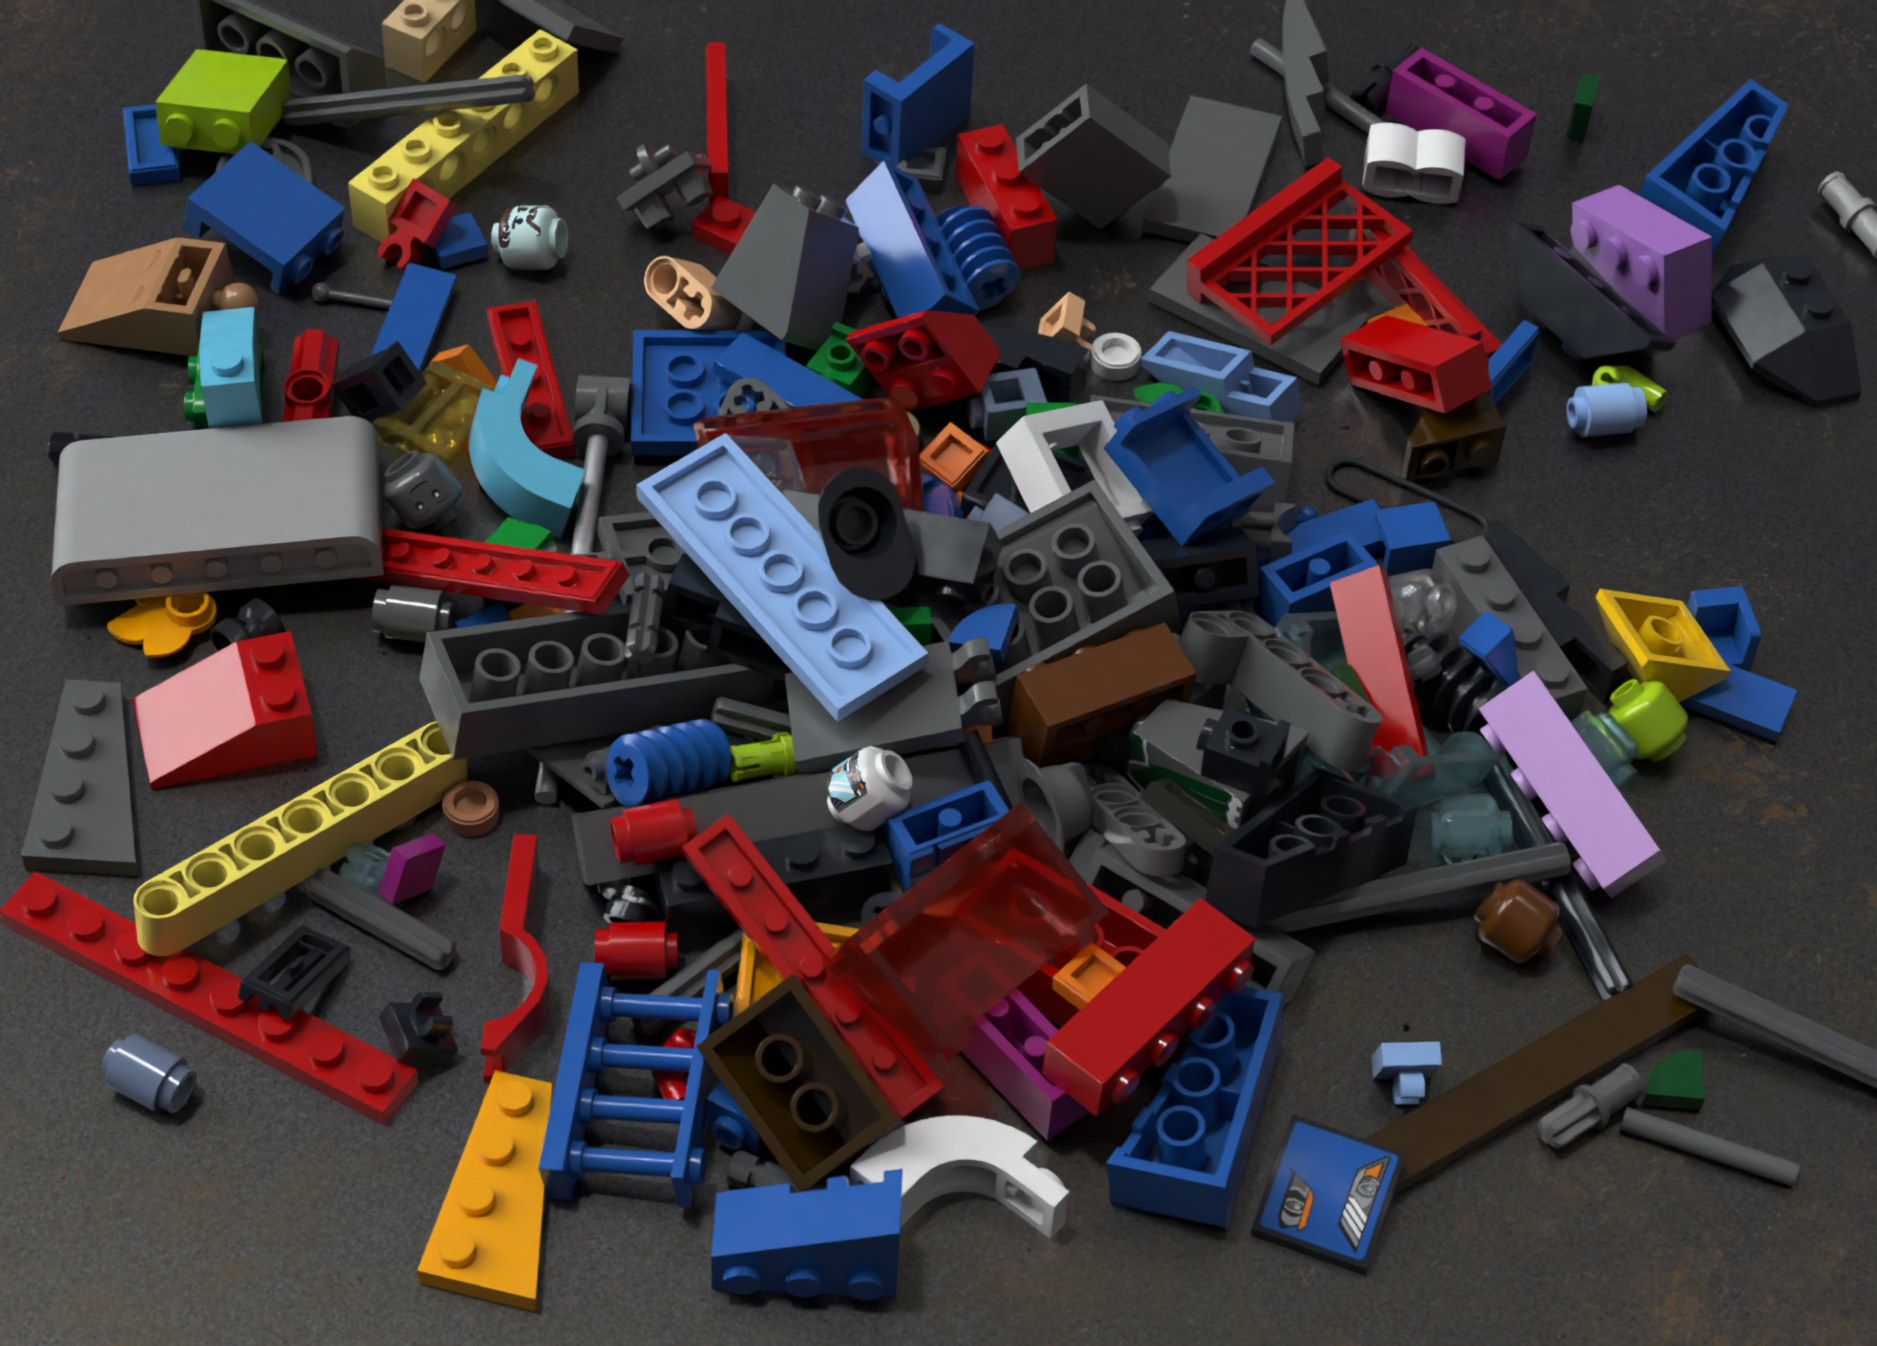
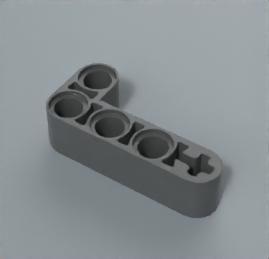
M1231 610L1197 611L1189 615L1178 644L1197 672L1196 683L1232 685L1274 721L1279 722L1281 719L1309 732L1306 747L1328 764L1349 771H1356L1361 768L1383 719L1381 713L1270 624L1253 614Z

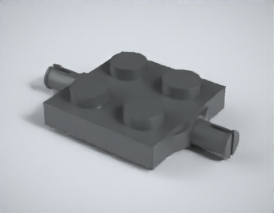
M649 511L599 517L597 534L603 551L574 554L623 562L630 574L619 590L623 605L632 604L635 578L643 572L650 576L658 574L665 582L662 599H665L668 583L681 555L689 556Z

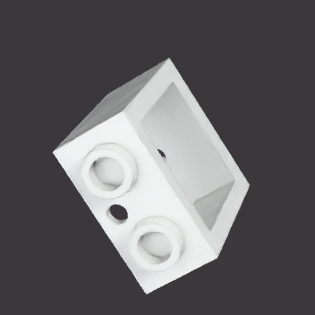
M1103 400L1023 416L996 442L1030 513L1071 492L1051 451L1076 445L1079 446L1095 480L1135 536H1138L1143 531L1141 524L1154 513L1103 449L1117 432Z

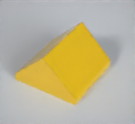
M1600 589L1596 594L1595 598L1609 642L1615 645L1629 661L1627 669L1633 679H1637L1640 684L1653 680L1660 681L1679 703L1725 680L1730 674L1731 670L1683 601Z

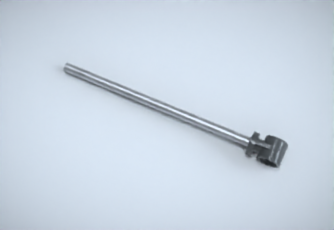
M582 374L578 377L573 443L576 444L577 449L586 454L584 462L586 472L580 489L571 549L572 555L593 552L606 457L613 456L621 451L624 446L625 429H628L630 424L632 407L631 378ZM562 609V613L576 612ZM541 761L539 763L535 800L541 804H553L557 800L560 776Z

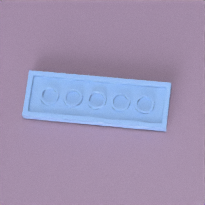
M726 433L637 484L638 500L837 722L927 666L928 652L880 600H866L855 596L839 583L831 568L825 546L818 532Z

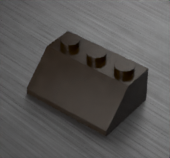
M791 974L696 1045L800 1192H806L850 1167L878 1140L890 1132L908 1125L806 982L795 974Z

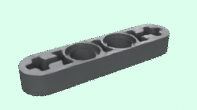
M1100 762L1081 763L1085 768L1093 797L1091 824L1139 872L1151 876H1172L1182 872L1185 867L1187 840L1185 836L1115 768Z

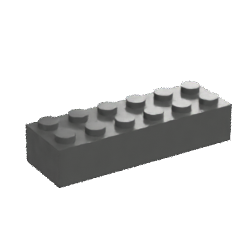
M662 599L663 601H662L661 613H662V609H663V605H664V600H665V599ZM626 604L608 607L603 615L576 611L427 632L419 680L453 760L648 730L655 725L664 727L691 720H711L713 706L717 698L720 697L758 707L767 705L775 678L706 654L709 637L661 620L657 633L658 639L654 660L647 665H643L639 661L631 663L624 655L632 605Z

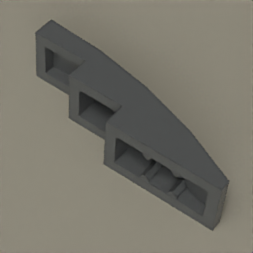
M1286 0L1282 23L1285 90L1292 130L1304 165L1307 167L1323 161L1321 130L1318 124L1326 122L1324 90L1321 84L1329 82L1327 51L1304 0Z

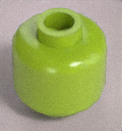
M1632 679L1617 688L1610 696L1613 705L1607 713L1605 723L1626 749L1627 753L1634 759L1649 758L1652 762L1660 761L1676 751L1686 740L1687 735L1684 731L1688 724V715L1668 688L1660 681L1653 680L1640 684L1637 679Z

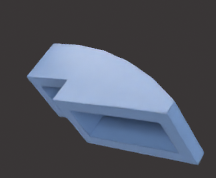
M1168 331L1141 358L1142 367L1162 383L1175 384L1184 391L1196 387L1198 391L1212 394L1218 399L1225 414L1292 423L1303 411L1297 377L1256 368L1250 350Z

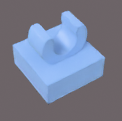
M1440 1041L1381 1043L1371 1056L1373 1080L1393 1079L1395 1105H1418L1419 1098L1425 1097L1424 1078H1431L1442 1065Z

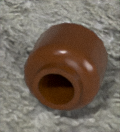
M1520 879L1512 880L1506 885L1497 882L1487 894L1473 918L1480 923L1478 928L1479 939L1517 964L1528 962L1535 954L1545 959L1563 933V930L1555 925L1559 917L1560 909L1558 904Z

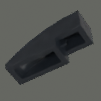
M982 325L1002 352L990 374L1035 368L1046 400L1050 403H1073L1085 387L1090 349L1031 331Z
M682 554L668 583L660 620L709 637L706 654L786 681L785 674L793 673L792 670L689 556Z

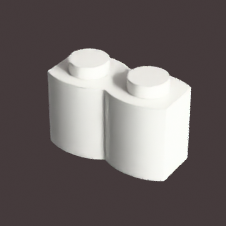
M1396 123L1370 125L1365 148L1362 188L1372 194L1383 197L1411 195L1420 201L1433 204L1457 202L1464 176L1465 138L1446 130L1431 129L1417 132L1408 126Z

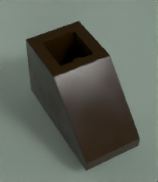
M1485 392L1446 413L1426 408L1408 439L1401 472L1402 478L1409 481L1434 478L1441 474L1472 467H1483L1489 463L1498 462L1507 426L1488 393Z

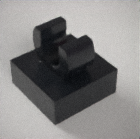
M419 992L414 996L411 1003L389 1002L380 1014V1022L398 1063L448 1065L458 1051L450 1031L454 1021L451 1016H444L439 1006L443 999L442 993Z

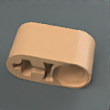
M660 256L655 258L647 267L644 285L648 295L684 327L694 330L734 331L741 320L742 311L711 288L717 278L701 264L668 256Z

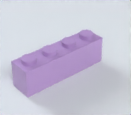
M1534 671L1478 708L1488 722L1480 731L1498 756L1508 751L1519 768L1510 774L1530 801L1539 795L1550 812L1541 819L1556 841L1566 843L1570 840L1580 854L1581 858L1576 860L1573 865L1591 891L1601 885L1607 894L1613 898L1668 861Z

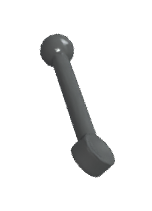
M317 283L311 292L313 298L318 302L333 299L390 309L393 301L334 290L325 283Z

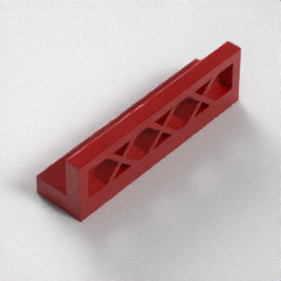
M1350 229L1348 241H1357V229ZM1363 229V241H1385L1391 237L1383 229ZM1407 245L1365 275L1395 308L1407 303L1429 327L1483 342L1488 359L1502 345ZM1346 255L1353 264L1357 262V255Z

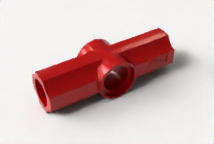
M306 329L304 334L294 338L290 372L283 384L285 395L283 422L334 417V389L331 384L336 380L340 345L337 338L331 337L324 330Z

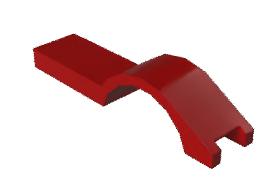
M514 834L499 927L502 963L518 969L533 984L534 988L521 1006L505 1017L485 1022L481 1043V1056H486L483 1073L484 1082H491L495 1070L509 1072L541 1036L550 1014L546 956L535 938L530 935L539 875L536 835Z

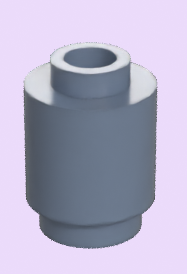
M137 1033L131 1034L125 1040H116L108 1049L102 1063V1070L106 1072L105 1084L107 1087L155 1112H160L164 1109L173 1114L180 1110L189 1098L197 1078L196 1071L187 1067V1060Z

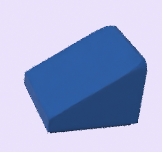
M1485 612L1458 637L1459 643L1471 658L1479 662V667L1483 672H1490L1494 675L1496 682L1509 688L1518 682L1514 631L1511 626L1490 612Z

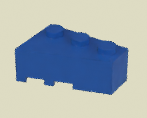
M903 1169L884 1171L883 1182L849 1186L847 1176L828 1178L827 1189L793 1193L791 1183L716 1192L711 1254L712 1288L726 1289L735 1294H751L756 1291L788 1292L797 1297H813L819 1293L850 1295L859 1300H874L881 1296L896 1297Z

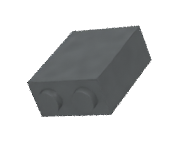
M1088 84L1082 86L1016 138L1019 173L1100 230L1115 218L1123 216L1131 206L1151 191L1159 189L1171 177L1167 142Z

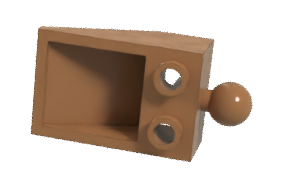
M176 237L92 262L58 331L60 340L197 356L203 312L255 307V313L257 314L259 298L255 290L247 284L235 283L225 243Z

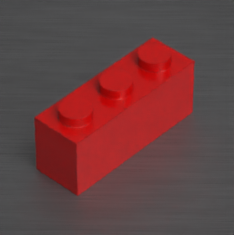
M1000 124L958 134L955 178L970 206H983L990 210L994 222L997 224L1001 236H1003L1008 246L1007 249L1010 250L1019 270L1052 263L1054 260L1057 218L1038 185L1019 173L1017 148L1004 125Z
M1388 315L1340 338L1349 384L1442 413H1446L1492 389L1488 371L1489 359L1481 341Z

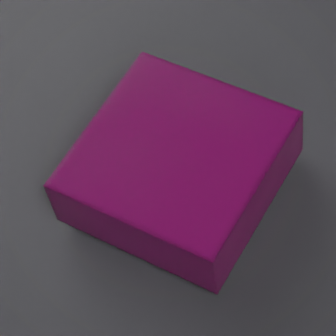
M432 833L392 848L378 894L393 905L431 890L447 844Z

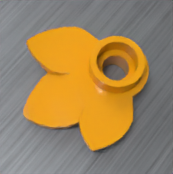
M207 592L135 599L138 604L137 606L109 622L107 628L115 638L126 644H143L146 658H163L171 656L186 647L192 635L209 629L217 618V607L215 600Z

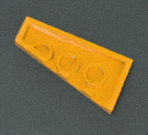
M495 1070L417 1269L418 1282L420 1284L537 1312L542 1222L546 1196L538 1168L553 1099L552 1083Z

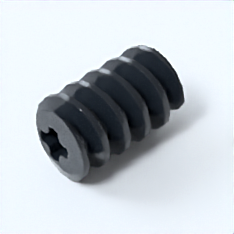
M1439 631L1432 634L1429 638L1423 635L1412 638L1404 644L1407 660L1408 653L1423 645H1428L1435 651L1442 666L1441 672L1427 681L1423 682L1421 678L1416 680L1417 686L1414 687L1415 695H1417L1423 706L1432 708L1435 717L1447 722L1449 729L1453 733L1462 735L1465 744L1472 746V739L1476 735L1482 734L1480 729L1488 724L1478 708L1505 691L1507 687L1499 685L1490 690L1494 682V675L1487 671L1475 677L1479 669V662L1474 658L1462 661L1464 649L1460 645L1455 644L1447 648L1449 642V635L1447 633Z

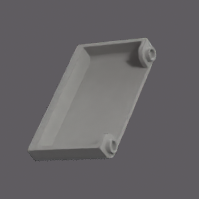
M344 416L81 440L69 444L60 454L51 571V587L56 606L384 575L380 453L376 430L370 422L363 418Z

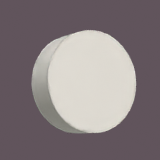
M1107 333L1101 335L1093 342L1090 366L1098 376L1111 381H1122L1133 377L1138 372L1141 360V347L1135 339L1122 333Z

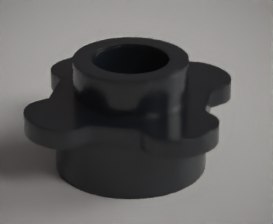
M628 885L621 886L620 891L605 888L603 896L609 899L604 918L609 923L661 921L662 916L656 913L658 906L653 903L654 898L649 893Z

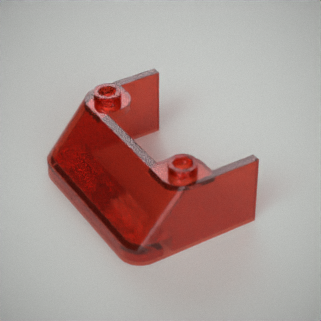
M874 398L721 415L701 419L693 425L696 450L724 433L737 446L776 448L775 482L776 488L782 494L784 489L821 495L822 489L834 475L848 468L867 467L882 473L894 485L903 509L908 507L909 510L924 512L918 438L900 400Z

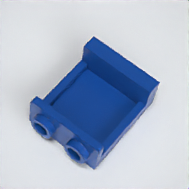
M937 24L931 29L930 59L898 83L877 70L866 77L863 87L861 152L879 163L886 161L897 167L902 160L906 159L907 162L916 156L922 155V150L931 148L970 116L975 43L942 24Z
M250 141L188 197L183 228L198 239L211 228L270 269L273 273L271 289L280 294L292 282L295 284L302 282L319 256L323 253L330 255L339 246L344 236V231L341 227L345 207Z
M1192 387L1177 395L1173 390L1168 391L1143 411L1139 406L1130 409L1115 422L1114 427L1117 432L1103 448L1181 547L1249 513L1275 483L1262 466L1241 477L1190 414V409L1202 396L1196 387Z

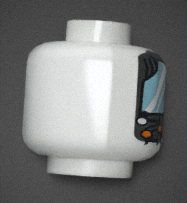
M873 746L863 748L831 770L827 778L828 808L835 819L842 824H849L853 828L862 831L876 829L885 823L886 818L902 812L908 806L911 798L910 788L913 784L910 770L904 760L893 751H884Z

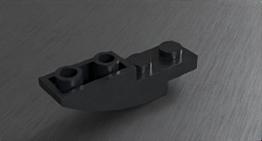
M1499 519L1491 523L1487 538L1488 544L1588 688L1587 691L1605 705L1611 701L1610 696L1622 685L1629 661L1615 645L1607 642L1588 625L1579 612L1571 609L1566 604L1570 584L1564 579L1562 574L1556 568L1549 566L1528 546L1521 536L1514 534Z

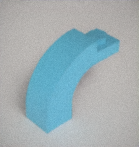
M518 358L510 377L500 375L494 392L482 388L470 429V460L479 483L502 510L516 520L537 524L545 529L552 530L553 537L561 539L575 505L586 470L545 454L526 436L521 425L520 416L528 399L538 365Z

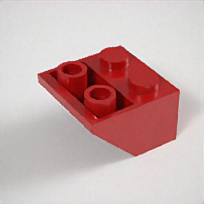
M924 310L850 332L845 339L898 409L906 412L916 411L979 393L1002 353L974 315Z

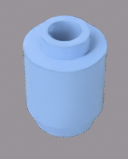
M1628 383L1578 387L1573 398H1569L1566 411L1571 428H1576L1581 437L1627 434L1631 433L1634 428L1642 427L1646 421L1647 405L1645 395L1640 387H1631Z

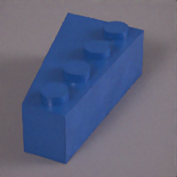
M1244 986L1236 994H1231L1228 991L1217 1001L1216 1008L1209 1020L1190 1035L1189 1046L1177 1064L1172 1062L1162 1078V1087L1149 1107L1144 1106L1132 1123V1133L1122 1148L1117 1147L1107 1161L1111 1204L1228 1227L1284 1036L1283 993Z

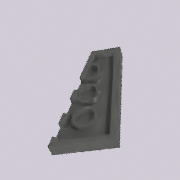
M65 680L21 855L26 870L139 876L131 801V779L128 766L124 697L121 682Z

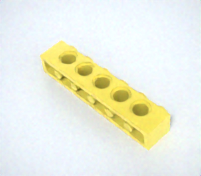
M541 29L479 78L520 74L529 75L534 81V98L530 102L437 111L348 182L353 227L379 242H382L390 235H394L398 227L388 220L413 178L450 199L579 93L577 49Z

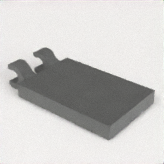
M971 639L954 653H952L949 641L922 646L928 652V664L925 668L838 722L794 673L785 674L794 758L799 775L832 769L859 750L869 746L877 747L884 751L890 750L901 755L966 742L964 728L977 725L991 726L1002 722L1000 700L997 698L995 682L989 681L994 679L996 674L993 657L990 655L988 639ZM979 682L971 686L965 694L959 696L957 684Z

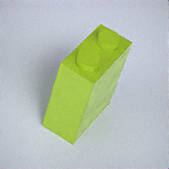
M196 49L155 102L160 145L237 154L250 141L260 147L283 116V102L287 99H292L288 59Z

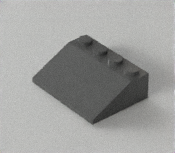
M1096 480L996 531L1003 546L986 605L967 602L964 607H953L939 602L934 596L915 593L914 597H912L917 607H930L931 632L937 643L948 641L955 627L964 618L979 609L997 604H1016L1019 618L1004 661L993 660L996 677L989 680L995 682L997 698L1000 700L1003 717L1002 722L991 725L992 730L1008 722L1017 675L1022 674L1030 666L1037 663L1050 664L1064 659L1085 646L1094 645L1097 647L1120 639L1125 633L1136 628L1148 629L1166 623L1171 633L1182 629L1174 589ZM979 682L962 683L961 686L966 693L971 686Z

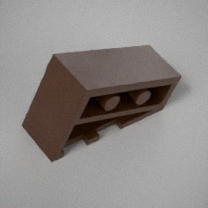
M1166 623L1148 629H1133L1125 633L1120 639L1097 647L1094 645L1085 646L1069 657L1050 664L1037 663L1027 668L1022 674L1017 675L1005 737L1021 738L1024 759H1029L1038 768L1059 765L1075 755L1081 764L1096 756L1092 748L1093 745L1121 730L1126 738H1128L1136 720L1144 713L1150 715L1165 699L1189 703L1197 672Z

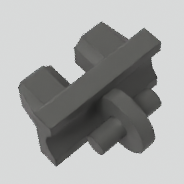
M645 142L637 147L636 151L640 163L631 168L629 172L636 182L647 175L649 176L616 197L624 211H635L637 217L648 230H658L675 218L672 209L665 199L666 195L677 190L685 206L692 207L713 194L704 172L711 167V164L704 153L695 156L690 151H686L666 165L667 162L677 156L673 146L668 144L657 151L652 144Z

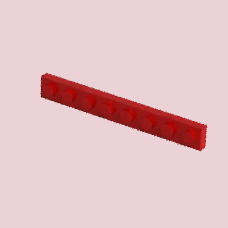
M36 871L0 909L2 925L384 1126L419 1083L417 1069L406 1063H398L396 1058L302 1009L290 1021L279 1017L280 1007L276 1005L267 1012L258 1007L260 998L256 996L248 1003L239 999L238 993L242 978L186 949L170 956H156L147 953L141 949L137 942L136 923Z

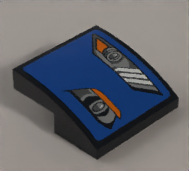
M1292 1114L1264 1190L1250 1235L1366 1276L1384 1226L1388 1208L1403 1170L1407 1153Z

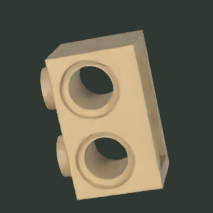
M404 0L381 23L385 66L426 83L477 30L475 0Z

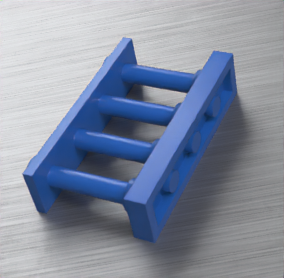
M580 962L538 1168L548 1199L572 1200L576 1177L584 1178L586 1172L671 1177L678 1206L691 1208L695 1185H703L706 1178L707 1152L706 1149L701 1147L707 1118V1098L711 1094L714 1078L713 1069L696 1045L733 1019L734 1014L733 995L725 993L720 970L708 969L703 998L618 993L616 987H610L604 963ZM616 1017L695 1021L698 1022L694 1049L608 1044L607 1038L604 1037L607 1022L614 1023ZM606 1068L689 1072L685 1100L598 1095L597 1089H594L597 1073H605ZM596 1119L680 1124L675 1153L590 1148L587 1142L584 1141L586 1126L594 1125Z

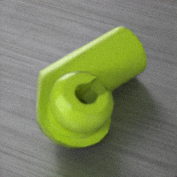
M1603 366L1595 371L1593 375L1592 386L1628 383L1631 387H1640L1645 395L1647 408L1653 412H1657L1664 405L1669 395L1667 390L1631 366Z

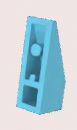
M255 307L203 312L199 345L200 379L209 429L262 424Z

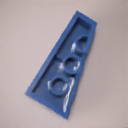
M1749 79L1645 177L1638 195L1712 237L1713 259L1775 136L1789 104L1752 79Z

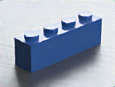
M883 161L845 201L854 219L852 223L859 227L858 235L862 237L863 242L873 255L868 262L880 277L883 284L881 291L884 297L892 304L897 318L924 310L972 314L975 316L979 309L918 178Z

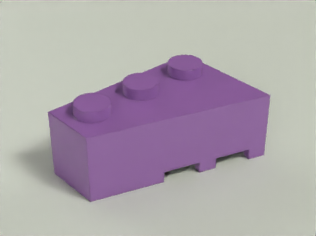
M1621 185L1572 203L1573 224L1571 226V237L1573 246L1617 293L1664 334L1673 340L1712 324V237Z

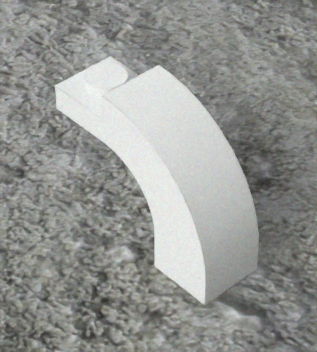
M972 1116L933 1117L902 1126L873 1144L851 1165L850 1186L883 1182L884 1171L903 1169L900 1227L920 1207L935 1197L951 1192H975L1001 1202L1051 1239L1066 1223L1070 1192L1053 1172L1045 1168L1038 1169L1035 1166L1037 1141L1009 1125Z

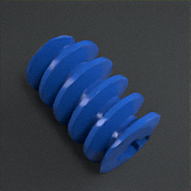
M955 206L947 208L939 213L936 219L978 309L986 310L998 305L1006 295L1016 288L1020 282L1021 272L1014 262L1010 250L1007 249L1008 246L1003 236H1001V232L994 222L990 210L983 206Z
M706 719L691 720L685 723L673 724L672 726L625 734L614 741L608 752L606 762L607 781L616 799L627 807L638 806L643 802H656L659 799L673 798L676 795H686L692 791L707 790L713 783L726 781L730 773L732 761L730 744L724 731L714 722Z

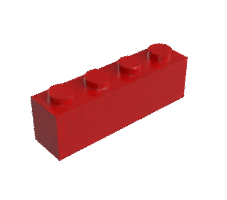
M1200 898L1047 1041L1042 1075L1096 1117L1113 1101L1117 1104L1123 1103L1136 1089L1140 1081V1075L1152 1064L1156 1067L1163 1065L1175 1051L1179 1038L1190 1027L1198 1030L1209 1020L1216 1008L1217 1001L1228 991L1231 994H1236L1244 987L1254 970V966L1250 962L1256 938Z

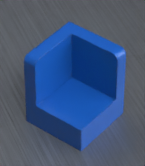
M1435 501L1380 509L1376 512L1375 522L1386 547L1382 567L1387 571L1389 583L1430 577L1436 549L1449 546L1451 543V538Z
M1743 586L1692 591L1687 608L1724 662L1743 670L1751 669L1761 640V630Z

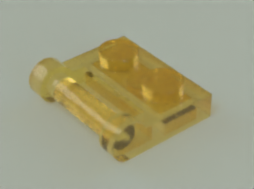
M433 361L421 373L427 384L400 411L377 418L372 425L377 433L378 444L381 446L392 448L395 445L407 452L418 450L420 454L434 453L449 468L466 450L465 442L469 441L470 429L482 388L493 392L495 388L444 363ZM436 394L440 395L411 426L408 425Z

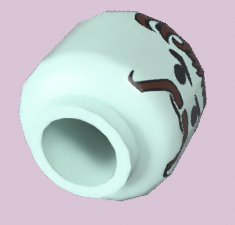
M515 205L504 211L500 223L493 225L491 233L492 247L496 253H500L504 264L510 269L549 270L557 264L559 258L565 257L569 242L567 224L549 206Z

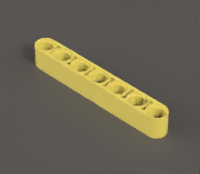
M437 721L429 723L142 884L134 894L138 944L141 949L156 956H170L182 951L314 875L318 869L328 867L442 801L444 794L450 787L468 780V758L453 760Z

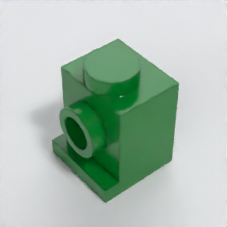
M835 322L831 327L830 337L805 367L862 398L876 379L845 340L850 332L857 330Z

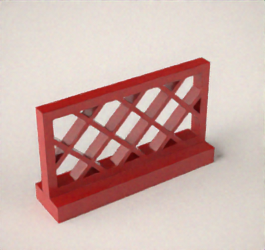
M1327 157L1188 258L1187 294L1200 304L1209 298L1272 346L1413 240V230L1342 179V166ZM1342 199L1357 210V215H1327V211ZM1302 229H1322V241H1292V237ZM1327 229H1357V241H1328ZM1363 229H1383L1391 237L1385 241H1363ZM1267 255H1287V267H1257V262ZM1292 255H1322V267H1292ZM1328 255H1357V262L1350 267H1328ZM1231 281H1251V293H1229L1223 287ZM1257 281H1287L1286 294L1256 293ZM1292 281H1322V288L1314 294H1292ZM1256 308H1286V315L1271 325L1256 314Z

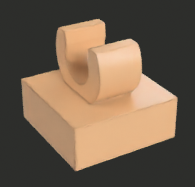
M1068 292L1040 319L1038 333L1088 348L1091 351L1092 345L1086 342V340L1095 332L1096 327L1090 321L1083 318L1085 301Z

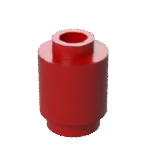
M678 799L622 810V816L610 818L609 820L613 846L619 864L632 861L634 866H640L684 856L682 854V846L698 835L692 809H681Z
M666 921L610 923L609 929L595 930V963H604L606 974L610 975L611 981L667 979V968L678 967V933H667Z

